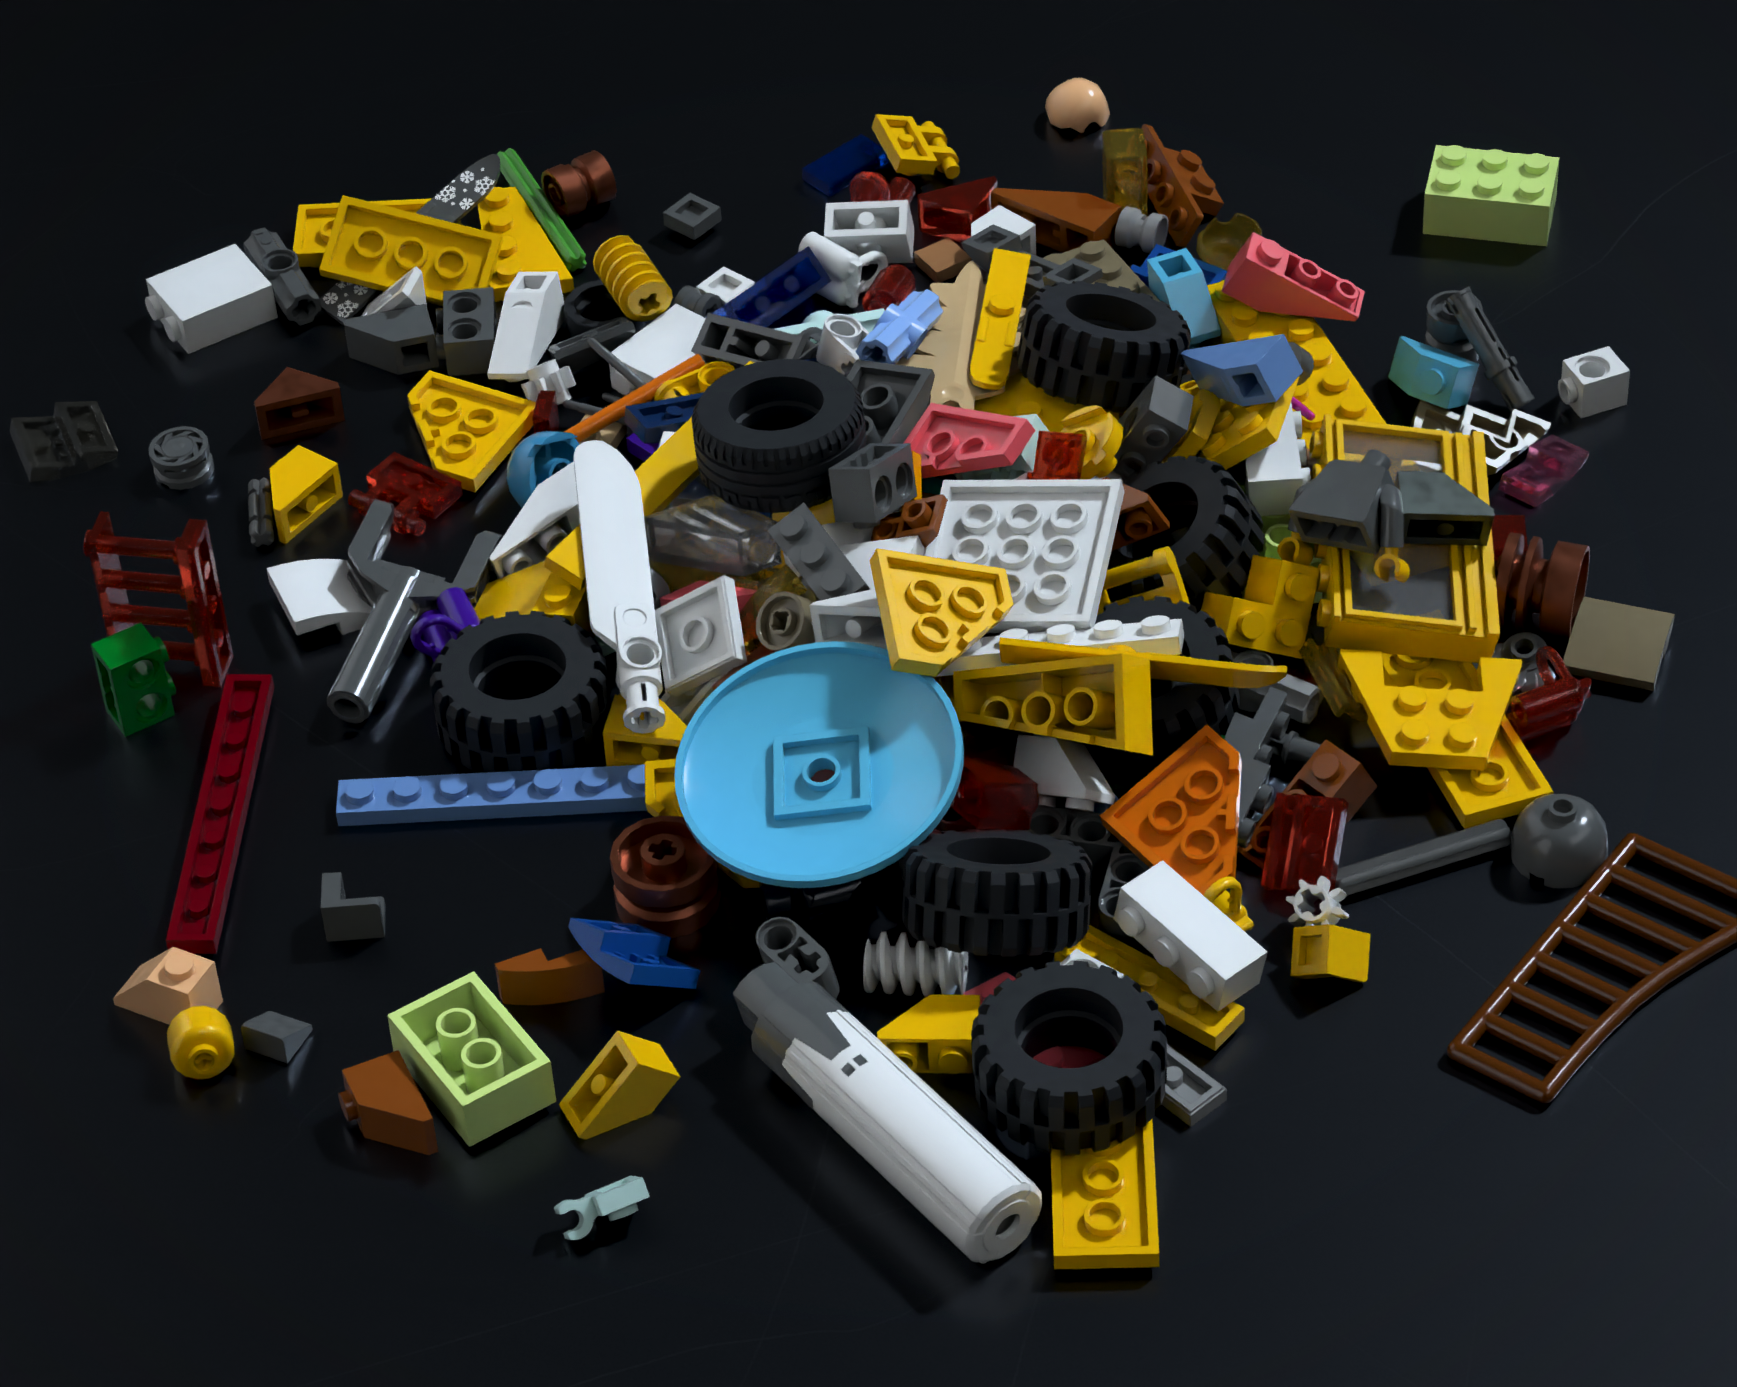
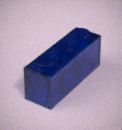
M808 246L777 265L710 313L768 327L832 280Z

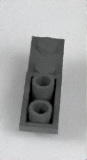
M1271 686L1254 718L1252 719L1235 712L1225 735V740L1240 753L1242 761L1237 849L1239 846L1247 848L1256 827V821L1253 820L1256 812L1264 814L1269 806L1274 787L1267 785L1271 769L1269 762L1273 753V747L1270 745L1273 739L1282 740L1291 717L1290 714L1284 712L1288 693Z

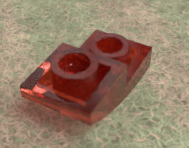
M1039 431L1033 473L1028 472L1027 480L1080 479L1087 437L1083 434Z

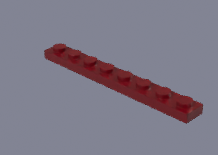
M272 674L226 675L167 932L166 944L168 949L176 947L193 954H217L274 692Z

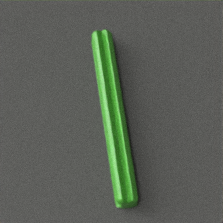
M508 148L505 152L499 151L497 155L501 162V173L511 187L516 186L568 271L574 272L578 268L584 269L587 264L585 252L517 152L511 148Z

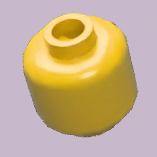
M193 1006L179 1012L172 1019L167 1030V1043L170 1060L178 1072L191 1079L203 1080L220 1075L230 1066L234 1057V1040L231 1026L224 1014L212 1007Z

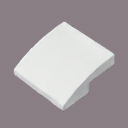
M310 559L266 568L269 583L296 635L335 623L342 635L362 629L372 607L360 599L348 580V560Z

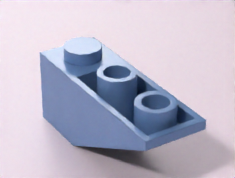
M1284 334L1189 349L1181 353L1200 390H1209L1217 397L1242 407L1276 402L1303 373V369Z

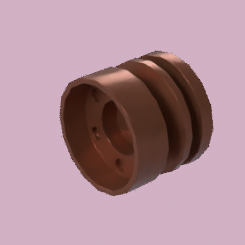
M1510 532L1495 567L1500 628H1507L1513 610L1516 609L1515 629L1517 631L1524 632L1531 620L1532 614L1538 613L1540 614V634L1569 640L1578 610L1585 596L1589 572L1590 547L1558 541L1552 551L1550 560L1543 559L1542 539L1533 536L1525 556L1524 536Z

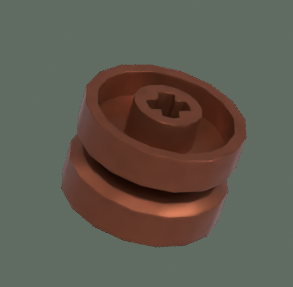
M661 815L642 819L624 829L613 842L610 864L614 880V897L619 918L624 923L639 924L674 938L691 934L707 925L717 913L721 899L720 881L717 874L718 862L695 840L686 825L684 817Z

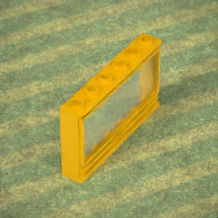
M1331 414L1324 415L1319 432H1312L1309 456L1310 458H1316V464H1314L1311 480L1330 461L1338 459L1360 463L1369 450H1378L1384 453L1391 461V467L1388 471L1394 484L1398 471L1444 472L1490 506L1484 432L1473 431L1472 435H1462L1459 432L1454 434L1449 433V431L1338 418L1333 420ZM1492 528L1487 546L1404 543L1403 547H1398V558L1404 560L1410 567L1409 578L1404 583L1397 581L1395 578V564L1389 570L1388 583L1376 575L1374 565L1376 560L1384 554V547H1381L1377 554L1314 544V557L1321 558V564L1318 565V568L1321 569L1316 592H1322L1323 597L1318 605L1317 626L1324 627L1325 646L1382 651V653L1479 663L1480 657L1492 658L1500 636Z

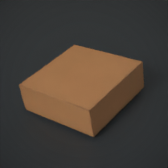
M949 237L914 252L915 264L936 283H941L959 275L964 266L972 261L970 256Z

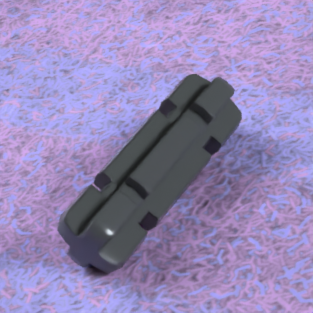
M265 477L261 480L253 478L248 483L249 534L251 536V543L256 547L262 544L269 546L274 541L271 481Z

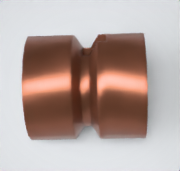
M593 150L574 158L571 165L559 164L542 172L541 183L543 192L562 220L586 210L587 205L594 208L616 197L617 188L613 172L604 156L598 151Z

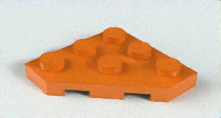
M1206 724L1100 815L1102 825L1149 868L1163 860L1202 895L1214 882L1221 878L1229 876L1236 879L1242 771L1240 753Z

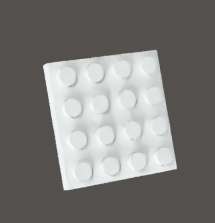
M943 480L940 495L944 494L948 501L939 534L926 547L924 556L1006 569L1014 605L1007 616L987 633H1002L1010 629H1025L1028 633L1042 632L1060 624H1070L1075 629H1090L1094 627L1125 493L1122 480Z

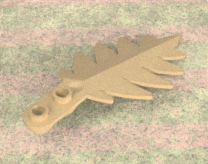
M970 261L964 266L957 276L955 283L930 284V291L939 296V304L944 312L938 322L927 332L922 343L915 351V353L920 355L913 354L908 360L902 357L896 363V365L933 369L935 378L929 397L930 403L974 410L975 400L996 396L1005 392V386L999 390H989L974 386L969 379L970 364L986 289L981 271L974 261ZM1021 308L1019 322L1024 320L1026 308ZM1021 332L1016 333L1013 352L1018 350ZM1016 357L1011 359L1008 378L1021 373Z

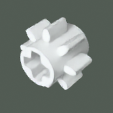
M552 359L526 370L530 381L521 384L522 389L528 400L539 402L542 411L562 404L565 400L572 399L568 388L577 384L569 366L559 369L556 359Z
M1324 876L1319 877L1317 885H1309L1300 879L1299 886L1301 889L1298 890L1295 897H1286V901L1292 904L1295 913L1289 917L1288 921L1295 927L1301 926L1305 922V926L1336 925L1340 918H1349V914L1341 909L1339 903L1347 896L1346 892L1340 888L1329 892L1330 880ZM1320 899L1322 902L1319 906L1322 912L1315 916L1312 914L1316 910L1313 903Z

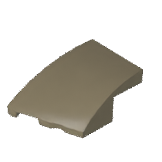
M1420 400L1414 411L1410 427L1449 431V433L1454 434L1459 432L1462 435H1472L1473 431L1484 432L1488 476L1497 473L1548 432L1551 422L1514 408L1509 418L1505 419L1466 404L1462 414L1459 415ZM1413 462L1419 471L1443 472L1441 465Z

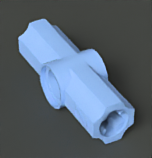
M928 289L922 292L913 291L898 306L893 303L890 304L877 321L873 330L858 346L856 353L859 359L888 364H896L902 357L908 360L918 349L927 332L938 322L944 312L939 304V296Z

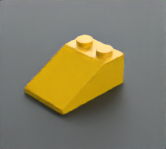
M545 560L487 583L474 608L480 620L492 615L494 619L505 617V612L518 611L519 615H530L531 611L544 612L546 617L550 618L558 615L568 619L571 626L576 623L590 633L591 637L594 638L595 636L588 619L589 610L586 586L579 590L545 568Z

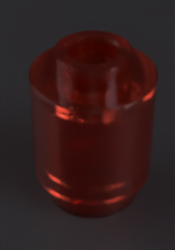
M898 264L882 269L863 297L862 304L864 310L870 311L881 308L886 310L892 303L898 306L908 295L916 291V280L913 273L905 266Z

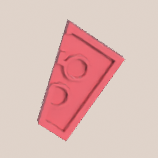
M930 403L904 443H910L911 451L921 455V477L929 478L1012 466L1036 430L1025 418Z

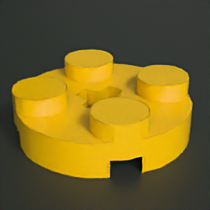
M1097 405L1078 409L1061 421L1065 428L1055 438L1057 445L1046 473L1050 480L1091 479L1094 476L1102 478L1110 474L1117 464L1115 454L1122 443L1123 426L1110 412L1107 413L1101 406Z

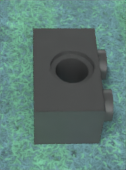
M1155 375L1118 420L1123 426V439L1118 452L1115 454L1117 464L1113 471L1126 478L1133 472L1138 474L1146 470V465L1155 461L1162 462L1188 431L1194 396Z

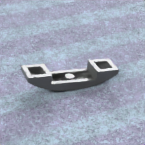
M994 224L962 242L963 250L988 274L994 248L1030 254L1031 258L1024 295L1032 297L1046 285L1052 286L1058 282L1071 284L1073 281H1084L1091 284L1103 277L1101 268L1076 258L1058 265L1024 251L1020 235Z

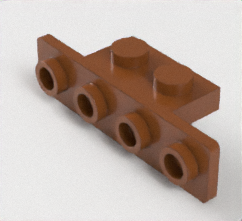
M1144 124L1137 136L1131 140L1126 157L1158 214L1168 217V232L1176 246L1185 248L1204 218L1203 213L1217 216L1224 202L1215 188L1214 181L1209 178L1204 170L1202 160L1196 154L1188 150H1181L1179 152L1165 148L1154 128Z

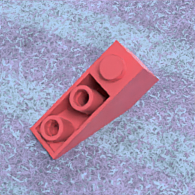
M1255 232L1250 235L1230 263L1222 288L1223 293L1260 312L1354 322L1359 318L1365 293L1364 290L1356 287L1352 282L1335 276L1320 268L1313 261L1304 259L1281 247L1277 242L1266 239Z

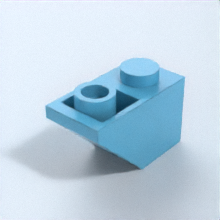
M1184 248L1147 259L1149 289L1160 301L1170 305L1172 311L1177 310L1183 316V319L1186 320L1191 332L1190 345L1221 336L1220 324L1203 271L1188 249Z

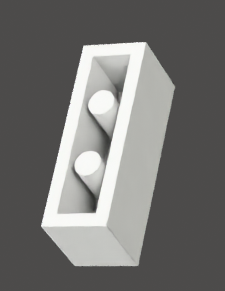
M1163 860L1120 888L1113 920L1119 924L1123 932L1134 937L1150 951L1159 964L1168 967L1186 983L1194 995L1204 999L1217 1012L1260 983L1268 952Z

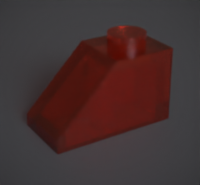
M964 754L961 781L950 807L977 829L1030 830L1032 814L1037 810L1039 802L1038 784L1018 768Z

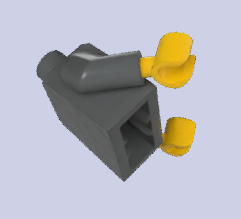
M1369 450L1360 463L1335 459L1330 461L1314 479L1298 488L1294 501L1288 509L1290 513L1288 530L1292 531L1291 537H1286L1279 543L1277 552L1280 558L1309 566L1313 560L1314 552L1311 545L1306 542L1377 554L1380 548L1384 547V554L1376 560L1374 565L1376 575L1388 583L1389 570L1395 564L1394 574L1396 580L1401 583L1406 582L1410 575V567L1404 560L1398 558V547L1404 546L1402 495L1400 490L1395 487L1388 471L1391 467L1390 459L1378 450Z

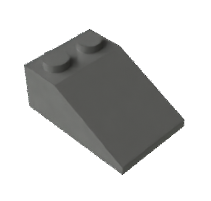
M856 360L846 378L854 384L861 394L867 445L870 443H904L927 409L935 378L933 369Z

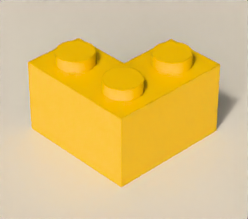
M1253 555L1244 599L1205 592L1201 611L1210 615L1215 620L1216 626L1223 629L1229 644L1302 659L1321 568Z

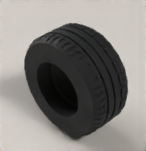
M775 359L756 362L721 376L708 386L694 407L691 420L699 474L707 488L730 505L744 510L763 513L790 512L803 502L810 508L832 499L828 469L867 445L863 402L858 389L848 378L834 368L818 362L800 359Z

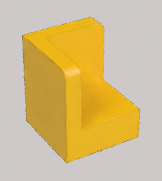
M1331 924L1294 927L1290 976L1300 979L1335 977L1356 983L1366 982L1368 980L1371 934Z

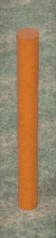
M699 354L692 356L564 432L577 436L575 439L580 443L624 417L626 406L650 402L654 399L657 389L664 382L701 368L705 365L704 360Z

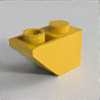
M928 995L877 1031V1038L915 1073H973L971 1030L973 1020L978 1016L980 995Z

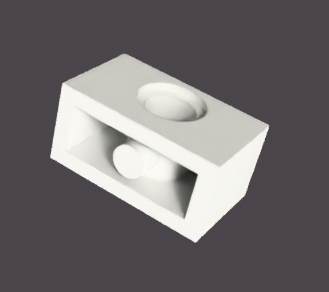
M908 200L826 203L825 238L856 254L858 257L870 251L878 250L886 255L888 263H913L914 224ZM875 260L869 264H878V261Z

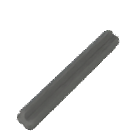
M1493 820L1335 869L1331 872V886L1333 889H1342L1346 892L1347 896L1507 847L1511 843V831L1504 820Z

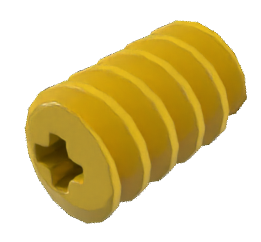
M618 235L609 238L600 245L593 259L594 271L625 316L633 321L645 322L663 314L673 299L672 290L643 248L634 243L628 235Z

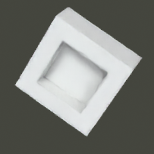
M724 266L696 286L702 295L712 293L720 296L722 300V313L726 315L731 314L756 295L754 281Z

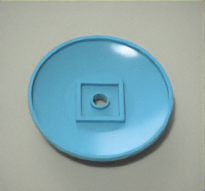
M838 641L798 645L777 651L743 667L721 683L703 701L691 718L679 744L675 762V791L681 813L695 840L711 857L731 871L751 880L780 887L816 888L838 885L876 873L904 857L911 847L923 842L937 827L954 800L961 781L964 766L963 736L957 713L949 697L932 676L892 671L887 649L868 644ZM829 769L835 772L827 781L815 782L811 780L814 774L820 770Z

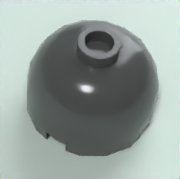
M1564 793L1548 794L1536 798L1519 813L1515 822L1510 846L1512 863L1520 874L1530 879V873L1536 877L1543 878L1544 886L1574 888L1583 885L1608 857L1609 845L1606 823L1595 807L1581 797Z

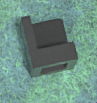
M322 873L321 913L327 942L385 937L386 905L384 897L346 899L342 873Z

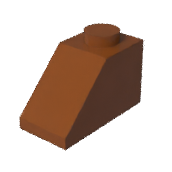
M399 1050L342 1070L345 1091L338 1093L340 1105L348 1122L356 1119L364 1138L426 1155L438 1152L433 1118Z

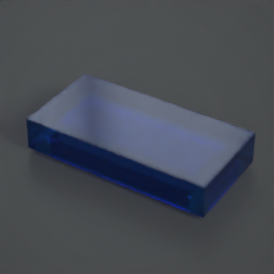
M860 134L802 168V178L805 182L830 197L889 162V159L882 146Z

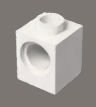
M1609 346L1565 359L1562 362L1561 379L1558 381L1559 395L1565 404H1569L1581 419L1627 405L1630 370Z

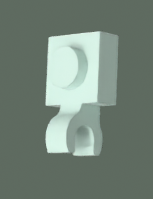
M628 1176L584 1194V1197L580 1199L564 1200L558 1203L554 1210L559 1215L571 1210L577 1212L579 1216L578 1225L563 1234L565 1239L578 1240L585 1237L591 1231L594 1219L597 1216L608 1215L609 1221L626 1217L639 1210L636 1202L650 1196L643 1177Z

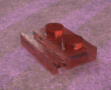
M1276 792L1261 886L1269 891L1274 889L1283 890L1288 893H1297L1301 889L1299 886L1300 879L1309 885H1317L1319 877L1324 876L1330 880L1329 892L1335 889L1349 803L1344 798L1302 794L1295 796Z

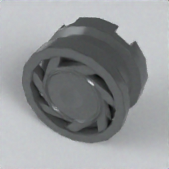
M180 426L170 428L158 434L149 446V456L154 467L155 478L160 484L163 483L169 486L170 489L182 490L196 487L207 481L214 472V461L210 453L208 438L203 431L195 427Z

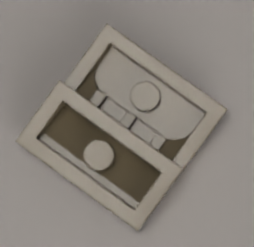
M1584 597L1568 641L1562 663V673L1654 691L1662 658H1665L1675 614Z

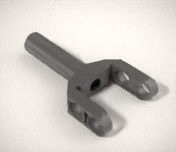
M378 499L373 501L348 548L349 559L347 561L349 568L347 573L348 580L360 599L371 606L372 610L328 694L327 706L335 716L351 723H361L369 717L412 628L424 612L434 609L438 610L437 598L444 590L453 587L463 589L473 608H475L494 573L489 557L503 538V535L487 530L477 534L453 583L445 582L444 577L426 573L410 566H402L381 560L391 540L390 529L395 508L392 503Z

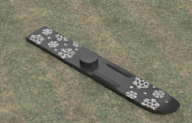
M491 154L469 166L418 210L416 214L457 224L486 198L495 187L500 176L501 162L499 156ZM339 281L320 298L321 310L341 325H344V319L352 318L381 291Z

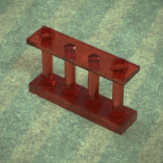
M100 511L93 528L87 530L85 534L84 554L86 557H90L107 637L134 626L133 623L187 628L189 633H193L195 643L163 641L169 659L194 661L195 666L200 667L204 686L221 687L233 659V651L207 520L189 519L182 536L177 537L175 541L114 536L109 512ZM118 555L172 559L174 564L179 565L181 576L122 571ZM126 589L180 594L182 599H186L188 610L129 605Z

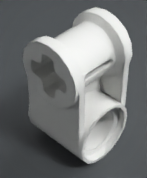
M832 314L828 316L824 321L816 354L817 361L820 364L834 368L847 377L856 360H860L856 350L869 332L862 327L857 319L849 315Z

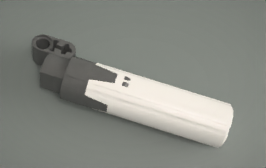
M776 917L764 922L756 933V944L764 964L752 970L733 992L743 1022L753 1032L751 1036L753 1052L972 1262L984 1264L988 1261L1000 1259L1015 1250L1031 1232V1228L1037 1221L1042 1207V1192L1036 1184L836 1000L839 994V983L829 955L821 945L789 918Z

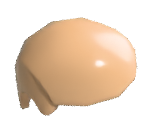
M1082 77L1072 78L1056 86L1046 99L1045 109L1049 121L1052 125L1061 129L1072 128L1079 133H1084L1086 127L1092 122H1096L1100 127H1103L1110 115L1106 98L1098 84Z

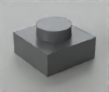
M689 193L663 212L664 226L696 240L722 220L721 208Z

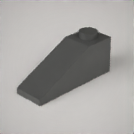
M708 313L691 352L699 354L707 363L724 361L737 369L745 366L749 361L756 363L775 359H799L807 339L802 336Z

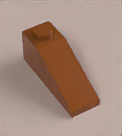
M995 188L991 191V210L1001 205L1036 224V242L1063 253L1079 248L1082 244L1089 241L1104 239L1112 248L1116 245L1115 229L1121 213L1120 205L1088 193L1007 188Z

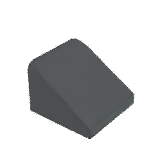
M267 1011L256 1016L241 1026L246 1050L287 1064L313 1030L311 1024L273 1011Z

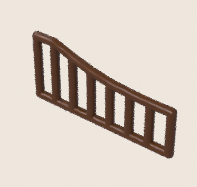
M1636 833L1627 834L1447 1046L1448 1057L1540 1103H1550L1579 1067L1637 1008L1672 981L1737 943V917L1734 918L1624 868L1636 854L1737 900V879ZM1612 883L1717 932L1698 942L1600 896ZM1587 912L1678 955L1660 966L1575 925ZM1561 942H1564L1642 980L1626 992L1550 955ZM1536 972H1539L1610 1007L1599 1018L1594 1019L1525 985ZM1513 1002L1581 1036L1569 1049H1566L1499 1016ZM1486 1032L1553 1064L1554 1067L1543 1080H1539L1473 1047Z

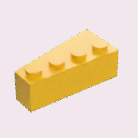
M1119 653L953 672L954 709L958 720L1153 756L1150 659Z

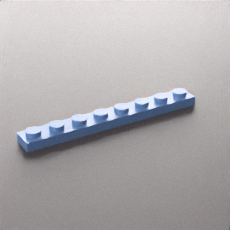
M645 764L339 780L336 817L338 826L647 811L645 804Z

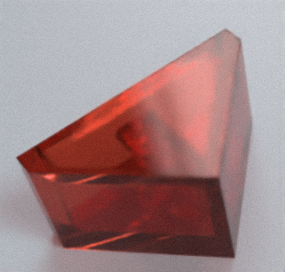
M995 176L918 194V222L921 232L942 238L949 237L951 240L961 243L970 238L971 223L991 211V191L997 188Z

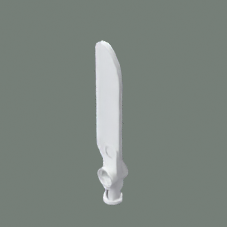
M586 441L576 447L573 461L590 627L595 635L616 650L617 672L615 681L620 689L621 696L626 700L627 709L623 714L624 726L634 733H651L662 727L666 719L665 711L659 706L658 698L663 690L660 669L662 649L658 643L640 483L632 465L617 449L604 441ZM641 712H644V720L640 719Z

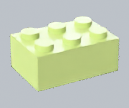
M1436 145L1424 195L1423 234L1547 247L1557 196L1559 157L1545 156L1539 153H1511L1498 149H1471L1458 145Z
M474 971L387 1015L393 1051L399 1050L412 1078L469 1147L556 1102L551 1061Z

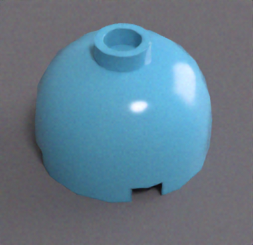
M542 431L525 438L516 446L507 464L506 479L509 491L520 507L523 508L537 485L573 462L575 449L580 445L577 439H575L577 436L567 432Z

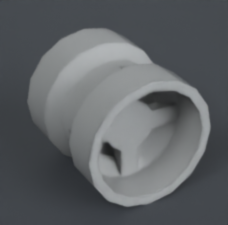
M1124 207L1116 224V245L1127 249L1140 246L1144 253L1150 254L1156 244L1164 246L1169 227L1168 217L1154 212L1147 216L1142 214L1138 208Z

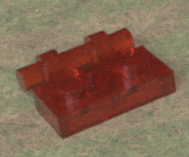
M393 452L366 475L368 489L370 490L364 493L354 489L348 497V504L357 508L359 514L365 517L375 499L389 502L392 499L400 504L394 507L391 529L401 534L409 532L415 536H420L425 531L426 522L418 518V516L422 513L436 519L463 496L460 481Z

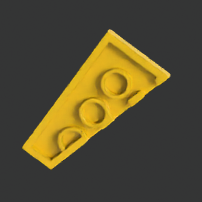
M516 186L506 188L494 187L477 207L481 230L500 234L503 238L490 282V287L494 289L495 302L504 301L505 292L518 272L558 271L562 293L572 292L574 290L573 277Z

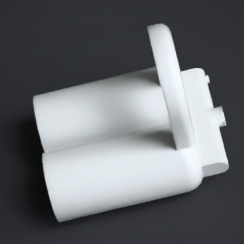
M810 232L805 235L799 245V255L804 260L797 268L796 280L799 284L839 306L847 305L851 308H856L858 306L859 294L877 287L885 277L888 259L884 253L878 250L870 251L858 257L856 254L818 233ZM877 260L878 268L874 276L867 281L861 280L862 266H868L869 263Z

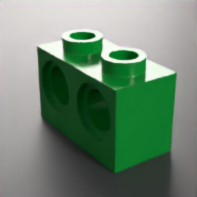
M139 623L91 644L106 712L125 737L175 715L171 696L176 695V688L171 676L165 670L164 663L169 661V655L159 636L153 638L143 624Z

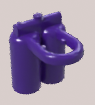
M453 587L444 590L437 598L438 610L434 609L424 612L411 630L410 638L413 646L418 651L431 656L433 662L441 654V650L451 638L458 639L457 635L462 629L468 625L472 627L480 625L478 615L466 592L461 588Z

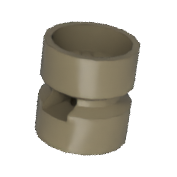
M786 591L775 593L766 599L756 619V633L759 641L767 649L775 652L798 645L815 643L809 606L813 601Z

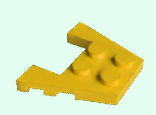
M1340 649L1338 668L1341 674H1347L1351 682L1350 691L1356 702L1362 703L1368 714L1367 723L1389 765L1484 771L1499 733L1505 711H1507L1511 701L1513 690L1519 680L1522 659L1480 657L1477 668L1479 691H1467L1459 688L1447 690L1420 688L1417 686H1386L1384 684L1382 651Z

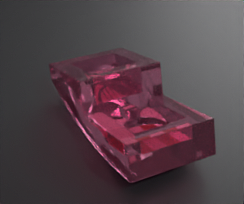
M1552 434L1529 446L1526 461L1502 474L1498 490L1533 507H1537L1552 497L1577 473L1586 462L1589 452Z

